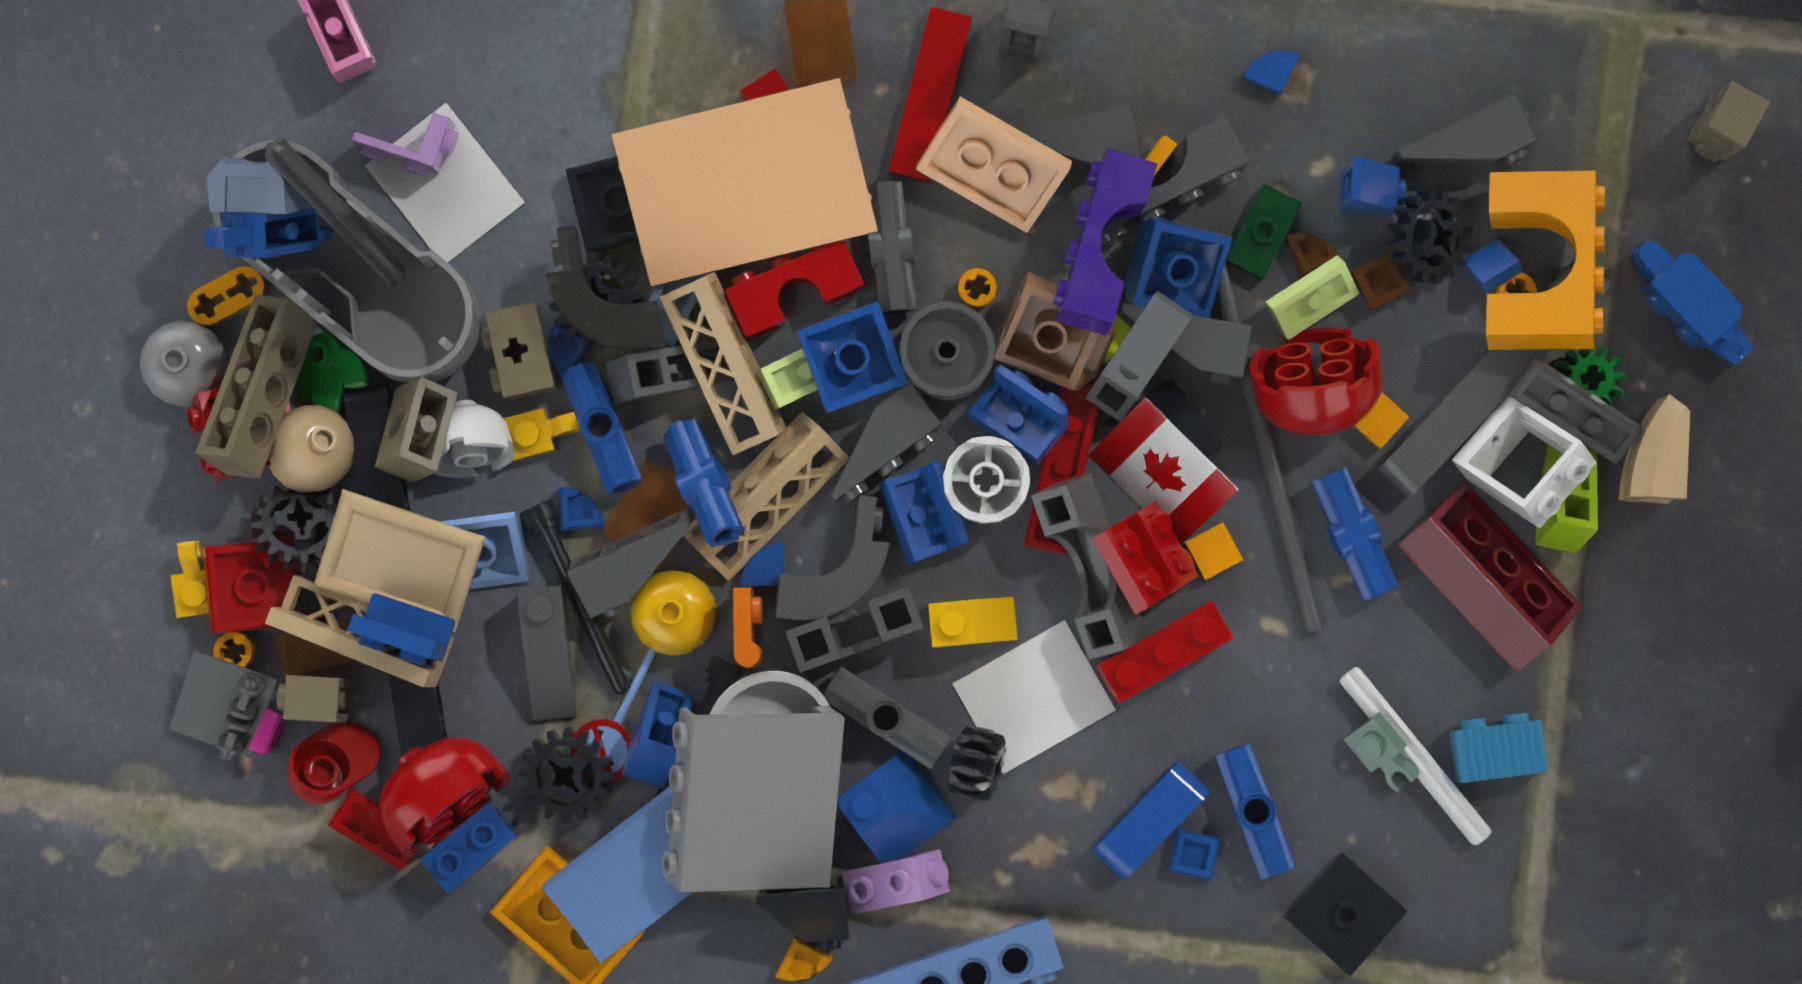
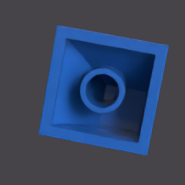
M903 751L898 752L841 794L837 799V805L880 863L900 860L956 819L912 757Z

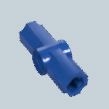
M595 361L581 363L569 368L568 371L560 376L579 421L580 431L587 441L607 494L623 493L635 488L639 483L643 482V478L597 363ZM604 419L612 421V427L608 434L602 437L592 435V428L596 422Z
M695 419L679 420L668 426V430L663 435V438L678 472L675 475V481L685 502L694 511L706 542L711 547L727 546L737 541L744 528L728 492L732 489L731 483L721 463L712 454L700 424Z
M1347 467L1312 481L1313 491H1315L1320 507L1323 509L1329 523L1326 527L1330 540L1340 559L1345 560L1362 601L1398 587L1396 577L1380 545L1383 541L1378 525L1370 510L1364 508Z
M1247 743L1215 755V760L1233 806L1234 818L1241 827L1259 879L1275 876L1296 867L1277 817L1276 804L1269 795L1251 744ZM1259 799L1264 803L1266 813L1260 822L1252 824L1245 818L1244 808L1248 801Z

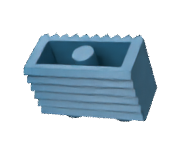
M1528 712L1502 715L1503 724L1486 726L1485 718L1459 721L1460 729L1449 731L1455 781L1457 783H1467L1548 772L1541 720H1529Z

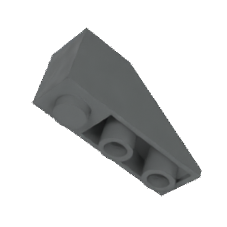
M1156 291L1085 399L1121 422L1193 317V314Z
M911 382L874 408L832 493V498L836 503L842 498L847 503H850L869 489L865 482L879 472L882 478L886 477L904 463L900 458L901 455L913 447L919 453L939 438L935 431L941 427V423Z

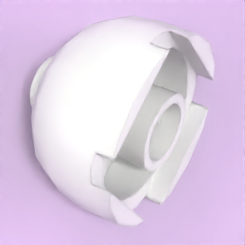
M472 400L455 402L438 470L434 474L449 478H470L478 476L473 469L475 467L491 465L492 472H495L510 464L515 456L513 442L507 423L502 416L486 406L476 404Z
M993 436L975 437L958 446L948 458L943 474L944 493L952 508L965 519L981 524L1000 522L1013 515L1026 500L1030 486L1029 467L1021 453L1008 441Z

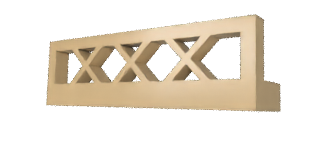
M715 271L659 297L732 455L781 434L786 429V424L779 409H774L756 373L760 368ZM694 291L701 306L697 322L681 317L674 300ZM705 317L710 325V328L703 326ZM686 327L694 329L691 337ZM700 332L716 338L720 349L715 362L699 356L695 345ZM723 357L725 358L728 367L721 365ZM705 367L712 369L710 377L708 376ZM718 372L734 378L738 389L733 402L717 395L713 385ZM741 397H743L747 407L739 404ZM723 406L730 408L728 417ZM736 411L752 417L759 433L739 442L732 428Z
M802 411L731 483L732 489L728 492L744 528V531L739 535V539L735 541L738 542L737 552L723 564L715 555L724 546L711 547L706 542L697 518L689 525L683 537L729 581L850 458L818 424ZM825 445L833 455L822 467L811 468L812 458ZM799 480L798 491L791 498L781 499L782 488L789 481ZM769 511L768 521L760 529L750 530L751 519L758 512Z
M297 574L293 575L282 607H271L265 624L421 687L437 686L455 637L451 636L442 662L433 660L432 665L425 663L424 666L399 658L400 653L395 651L399 648L393 646L385 647L384 651L381 652L358 644L359 636H356L355 633L339 629L333 611L348 605L355 609L357 615L364 617L368 603L314 586L315 581ZM302 587L316 593L322 610L309 616L294 611ZM326 597L338 602L333 605H329ZM325 615L328 624L317 619Z

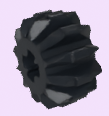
M966 726L961 731L949 763L950 770L947 778L950 792L960 795L961 798L974 801H988L992 797L993 792L997 789V783L1001 777L1004 765L1006 742L1003 735L982 727Z

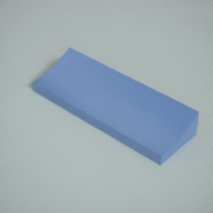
M670 786L542 884L544 892L566 917L600 963L693 893L679 892L666 879L662 870L663 854L669 848L670 835L666 830L665 819L667 810L672 808L673 792Z

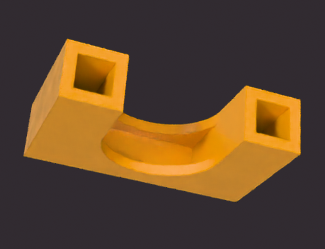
M1596 170L1490 172L1489 217L1491 229L1541 228L1553 231L1570 243L1576 253V260L1571 272L1564 281L1550 290L1539 293L1487 294L1486 338L1488 350L1595 349V334H1603L1604 309L1595 308L1596 293H1604V267H1596V252H1605V226H1596L1597 212H1605V186H1597Z

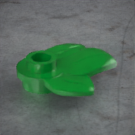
M319 333L312 337L294 386L295 394L299 403H306L312 400L314 405H322L339 414L344 389L367 387L368 375L363 361L357 353L345 350L344 345L335 336ZM322 350L324 352L323 359H321Z

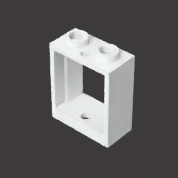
M1509 395L1452 459L1469 482L1538 528H1541L1549 517L1557 513L1562 502L1578 484L1588 477L1590 470L1597 463L1582 441ZM1530 432L1563 453V455L1524 499L1492 478L1491 475L1526 434Z

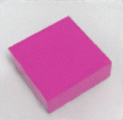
M265 708L249 750L262 755L274 753L286 720L283 719V712L273 708Z

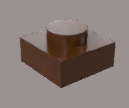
M1391 252L1350 273L1369 311L1410 291L1404 276L1398 273L1399 267L1397 263H1391L1390 261Z

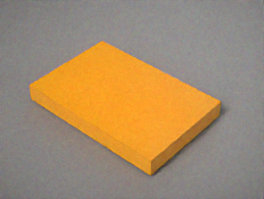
M546 846L489 913L571 984H601L646 930H643L600 963L566 917L543 890L542 884L569 864L550 846Z

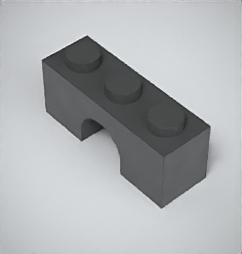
M906 587L852 609L785 631L799 672L804 673L917 632L924 627L910 588Z

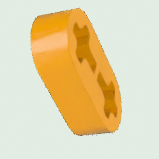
M242 266L235 268L191 293L187 301L189 316L204 327L219 326L249 310L255 295L266 296L268 289L266 279L252 267ZM244 276L250 281H257V284L252 287L254 294L251 297L244 293H238L233 297L229 294L241 287L239 279ZM204 297L212 301L224 297L225 301L214 307L215 315L210 318L205 313H198V310L203 307L201 299Z

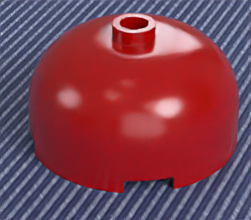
M1315 328L1302 331L1289 340L1283 336L1287 344L1274 347L1268 351L1261 347L1252 356L1249 368L1253 395L1258 408L1272 424L1293 434L1322 436L1344 431L1366 418L1377 404L1381 395L1383 373L1379 346L1372 338L1366 341L1352 338L1351 330ZM1306 343L1321 345L1320 355L1322 364L1318 368V374H1314L1311 347Z
M448 737L435 741L422 749L420 746L414 747L401 757L398 762L400 766L391 775L382 790L379 800V817L382 827L405 858H412L417 853L416 847L425 843L429 849H432L484 807L483 805L489 799L487 794L492 789L497 793L502 791L510 779V774L489 748L471 738Z

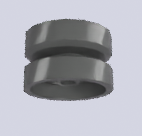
M944 301L927 305L912 316L902 332L899 359L907 381L911 382L920 394L931 400L951 402L965 399L981 388L992 369L995 343L992 330L981 314L965 304ZM943 343L952 344L951 350H956L953 357L943 358L939 354Z

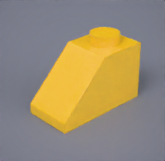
M1014 597L962 600L927 605L932 648L1018 640Z

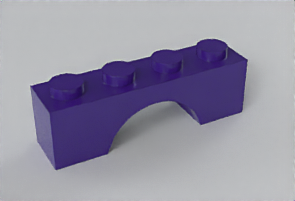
M1110 148L1106 149L1101 161H1092L1086 180V185L1093 187L1089 201L1082 199L1075 219V225L1082 226L1078 241L1070 240L1063 264L1070 266L1067 281L1059 280L1052 304L1059 306L1055 321L1104 336L1112 327L1125 283L1113 274L1103 258L1101 251L1102 231L1117 220L1139 217L1147 203L1157 163Z

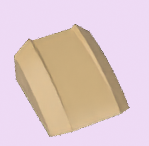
M1669 394L1656 400L1640 424L1643 432L1629 448L1626 455L1618 500L1668 504L1675 499H1687L1690 410Z

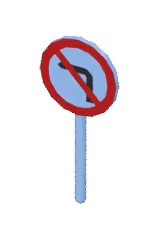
M651 649L648 650L614 720L606 718L591 720L581 726L574 735V737L578 738L583 731L587 730L590 732L588 743L592 745L600 740L604 742L598 752L601 757L612 755L613 760L605 765V771L615 773L614 779L604 783L613 782L624 776L622 772L632 737L621 723L656 655V652ZM570 747L571 755H576L581 751L578 748ZM591 763L588 766L587 780L594 782L595 770Z

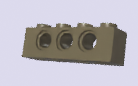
M263 295L254 296L195 453L226 475L260 479L318 321L291 299Z

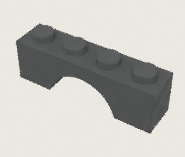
M1226 115L1185 136L1183 140V162L1179 172L1168 182L1150 189L1147 203L1139 217L1120 219L1108 225L1101 235L1104 244L1127 233L1125 226L1137 220H1140L1141 224H1143L1149 218L1164 216L1163 208L1176 201L1179 202L1181 207L1204 196L1201 189L1215 182L1221 188L1242 177L1240 170L1244 169L1249 161ZM1084 184L1070 191L1068 198L1076 214L1082 199L1089 201L1093 187Z
M1092 473L1054 483L1032 494L1031 498L1045 537L1058 541L1067 550L1076 567L1080 583V605L1074 620L1088 660L1124 651L1146 638L1148 633L1141 613L1139 612L1135 615L1092 539L1110 527Z

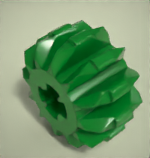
M1604 345L1600 346L1594 354L1593 349H1580L1579 353L1574 349H1567L1564 352L1567 362L1557 361L1553 366L1554 369L1588 390L1589 384L1582 385L1580 376L1589 370V376H1596L1597 384L1590 386L1588 391L1612 407L1613 403L1610 397L1619 399L1624 394L1620 387L1614 385V383L1627 379L1626 373H1614L1613 367L1620 364L1621 359L1616 356L1606 361L1608 348Z

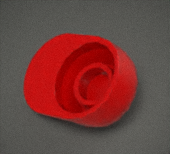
M350 722L331 724L304 739L294 747L286 767L287 781L292 791L308 803L324 805L333 802L348 788L365 779L375 770L380 756L378 743L367 729L358 724Z

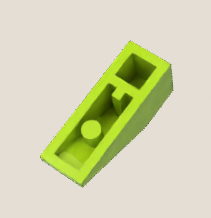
M1547 444L1541 479L1563 455V453ZM1584 444L1597 462V452ZM1597 463L1590 470L1588 477L1578 484L1562 502L1557 513L1549 517L1541 528L1536 526L1537 546L1576 554L1598 531Z

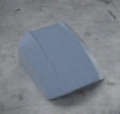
M239 158L220 159L207 176L209 212L289 214L312 208L268 160L266 162H252Z

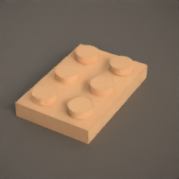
M959 97L918 161L916 170L1028 233L1069 172L1072 161L966 99Z

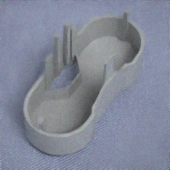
M275 140L253 144L241 150L232 158L246 159L252 162H266L265 147L269 142H274ZM287 141L406 267L405 275L407 278L403 283H398L395 287H388L320 215H318L319 226L332 228L333 233L332 239L320 241V248L271 258H241L366 362L390 379L400 383H407L415 378L423 377L437 382L455 373L469 359L480 336L481 311L477 297L470 285L434 251L420 252L384 220L350 194L347 190L346 181L318 155L302 145ZM212 212L215 226H223L222 212ZM325 278L349 298L352 334L330 318L328 315L331 312L293 280Z

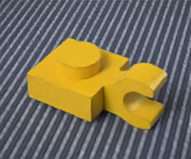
M541 408L503 418L507 423L512 438L515 455L512 461L514 462L556 451L553 438L580 431L579 421L575 412L548 420L546 409Z
M200 541L177 543L178 557L183 573L170 575L176 617L182 618L208 614L205 570L203 568Z

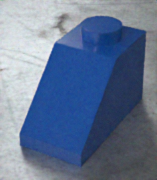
M1353 157L1342 170L1339 213L1391 217L1394 214V208L1397 205L1403 206L1406 182L1405 180H1399L1400 167L1363 157Z
M653 680L629 743L622 775L661 789L664 788L669 779L670 768L672 765H675L676 748L672 739L673 726L675 722H679L680 708L691 710L694 694Z

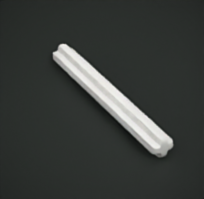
M1354 667L1346 672L1340 679L1341 685L1368 718H1371L1380 711L1407 744L1400 753L1401 756L1416 765L1419 770L1417 778L1463 835L1473 845H1478L1486 840L1492 833L1489 826L1366 675L1358 667Z

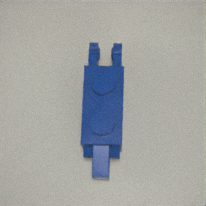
M313 207L289 214L222 212L223 226L204 230L206 248L217 247L218 249H224L225 256L246 258H271L320 248V241L332 239L333 233L332 228L319 226V214Z
M1651 240L1645 241L1643 244L1641 243L1633 248L1634 251L1631 252L1632 255L1629 258H1631L1633 267L1636 266V270L1647 281L1641 288L1648 295L1645 298L1646 303L1659 316L1663 317L1666 315L1677 326L1674 331L1684 344L1690 348L1696 346L1699 351L1708 348L1731 367L1740 363L1750 354L1754 347L1736 323L1742 317V304L1694 254H1680L1673 258L1664 248H1660V244Z

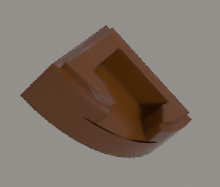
M1295 233L1285 237L1286 244L1300 277L1306 276L1338 255L1340 257L1337 250L1331 244L1316 236Z

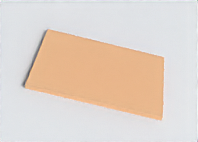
M840 78L611 134L619 162L618 168L623 177L641 247L640 253L644 258L651 286L878 231L871 204L872 196L868 192L850 119L851 111L847 107Z

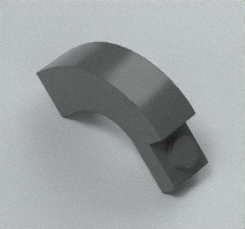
M858 496L856 498L850 548L844 561L834 571L820 577L778 575L773 619L789 621L821 619L850 607L866 594L884 566L889 547L887 542L872 541L873 533L880 534L883 518V508H876L877 497Z

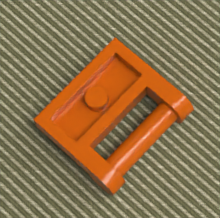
M751 587L733 588L734 657L739 665L745 668H755L763 660V651L760 646L755 644L754 625H762L763 623L762 598L754 597V590Z

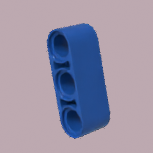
M1178 760L1111 827L1091 851L1121 881H1124L1205 799L1210 790Z

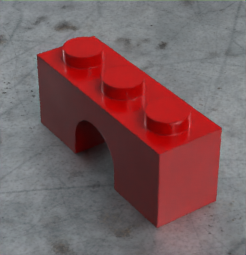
M845 240L809 248L811 252L797 258L794 257L793 253L786 254L770 262L771 269L755 276L754 271H748L730 280L732 287L724 291L747 342L786 325L785 318L779 307V301L784 290L793 284L805 283L814 287L820 294L825 307L865 290V284Z
M1211 600L1172 621L1167 626L1147 636L1128 649L1120 651L1096 664L1095 667L1115 702L1121 703L1234 638L1214 602Z

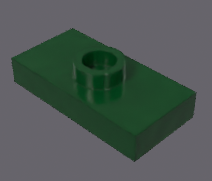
M1263 184L1227 255L1226 263L1263 281L1302 202Z

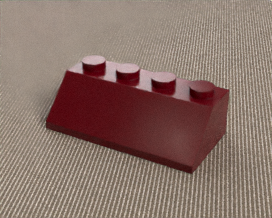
M1465 480L1420 520L1398 544L1410 562L1419 567L1434 583L1440 594L1449 599L1464 615L1467 622L1479 631L1494 647L1497 654L1507 661L1516 672L1550 648L1583 607Z

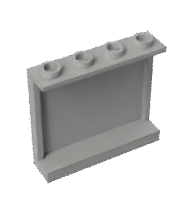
M813 706L812 713L695 715L687 708H680L679 722L674 723L672 731L673 744L676 748V761L669 771V785L673 792L672 808L667 810L665 819L666 830L670 835L668 851L664 852L662 858V870L666 879L679 892L830 887L845 717L829 706Z

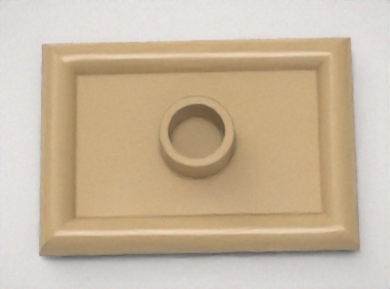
M343 489L314 586L368 604L372 594L377 593L455 620L453 632H456L486 537Z

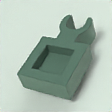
M1380 711L1352 730L1343 739L1370 773L1380 767L1385 773L1387 784L1396 792L1406 784L1398 772L1403 773L1410 783L1419 775L1416 765L1410 760L1403 758L1400 754L1407 744Z

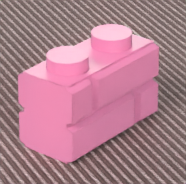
M298 0L331 74L339 83L378 66L348 0Z

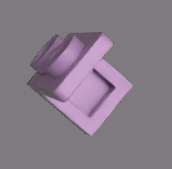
M433 112L419 153L358 132H354L351 140L361 148L359 154L379 162H384L387 156L402 161L400 166L402 169L425 176L427 170L436 173L440 172L445 155L450 157L454 152L458 140V132L454 131L455 124L449 117Z
M940 849L923 852L900 860L848 870L842 874L852 914L922 901L950 892L948 868L942 859Z

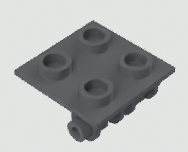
M195 650L169 729L215 745L219 749L218 756L224 760L233 761L236 755L252 758L254 751L249 750V747L265 708H269L278 679Z

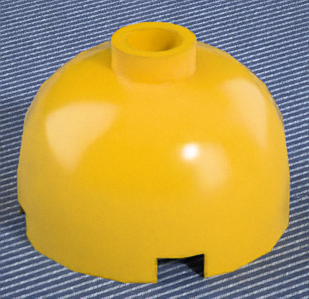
M679 570L658 572L648 578L634 595L630 610L633 629L641 642L656 653L673 657L690 654L703 646L714 632L718 615L715 598L706 583L692 573Z

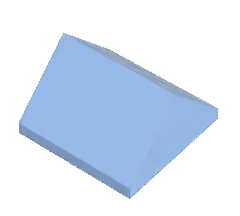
M507 512L440 521L486 537L469 589L529 581L522 517L520 514Z

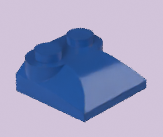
M1162 217L1149 218L1141 225L1137 232L1125 273L1126 301L1132 305L1146 307L1155 292L1158 291L1194 316L1209 318L1232 237L1173 223Z
M878 301L796 331L826 413L908 383Z

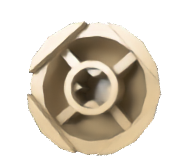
M304 405L286 412L283 415L268 456L271 463L269 467L273 475L285 487L300 493L323 491L335 486L349 472L353 462V435L347 421L336 411L322 405Z

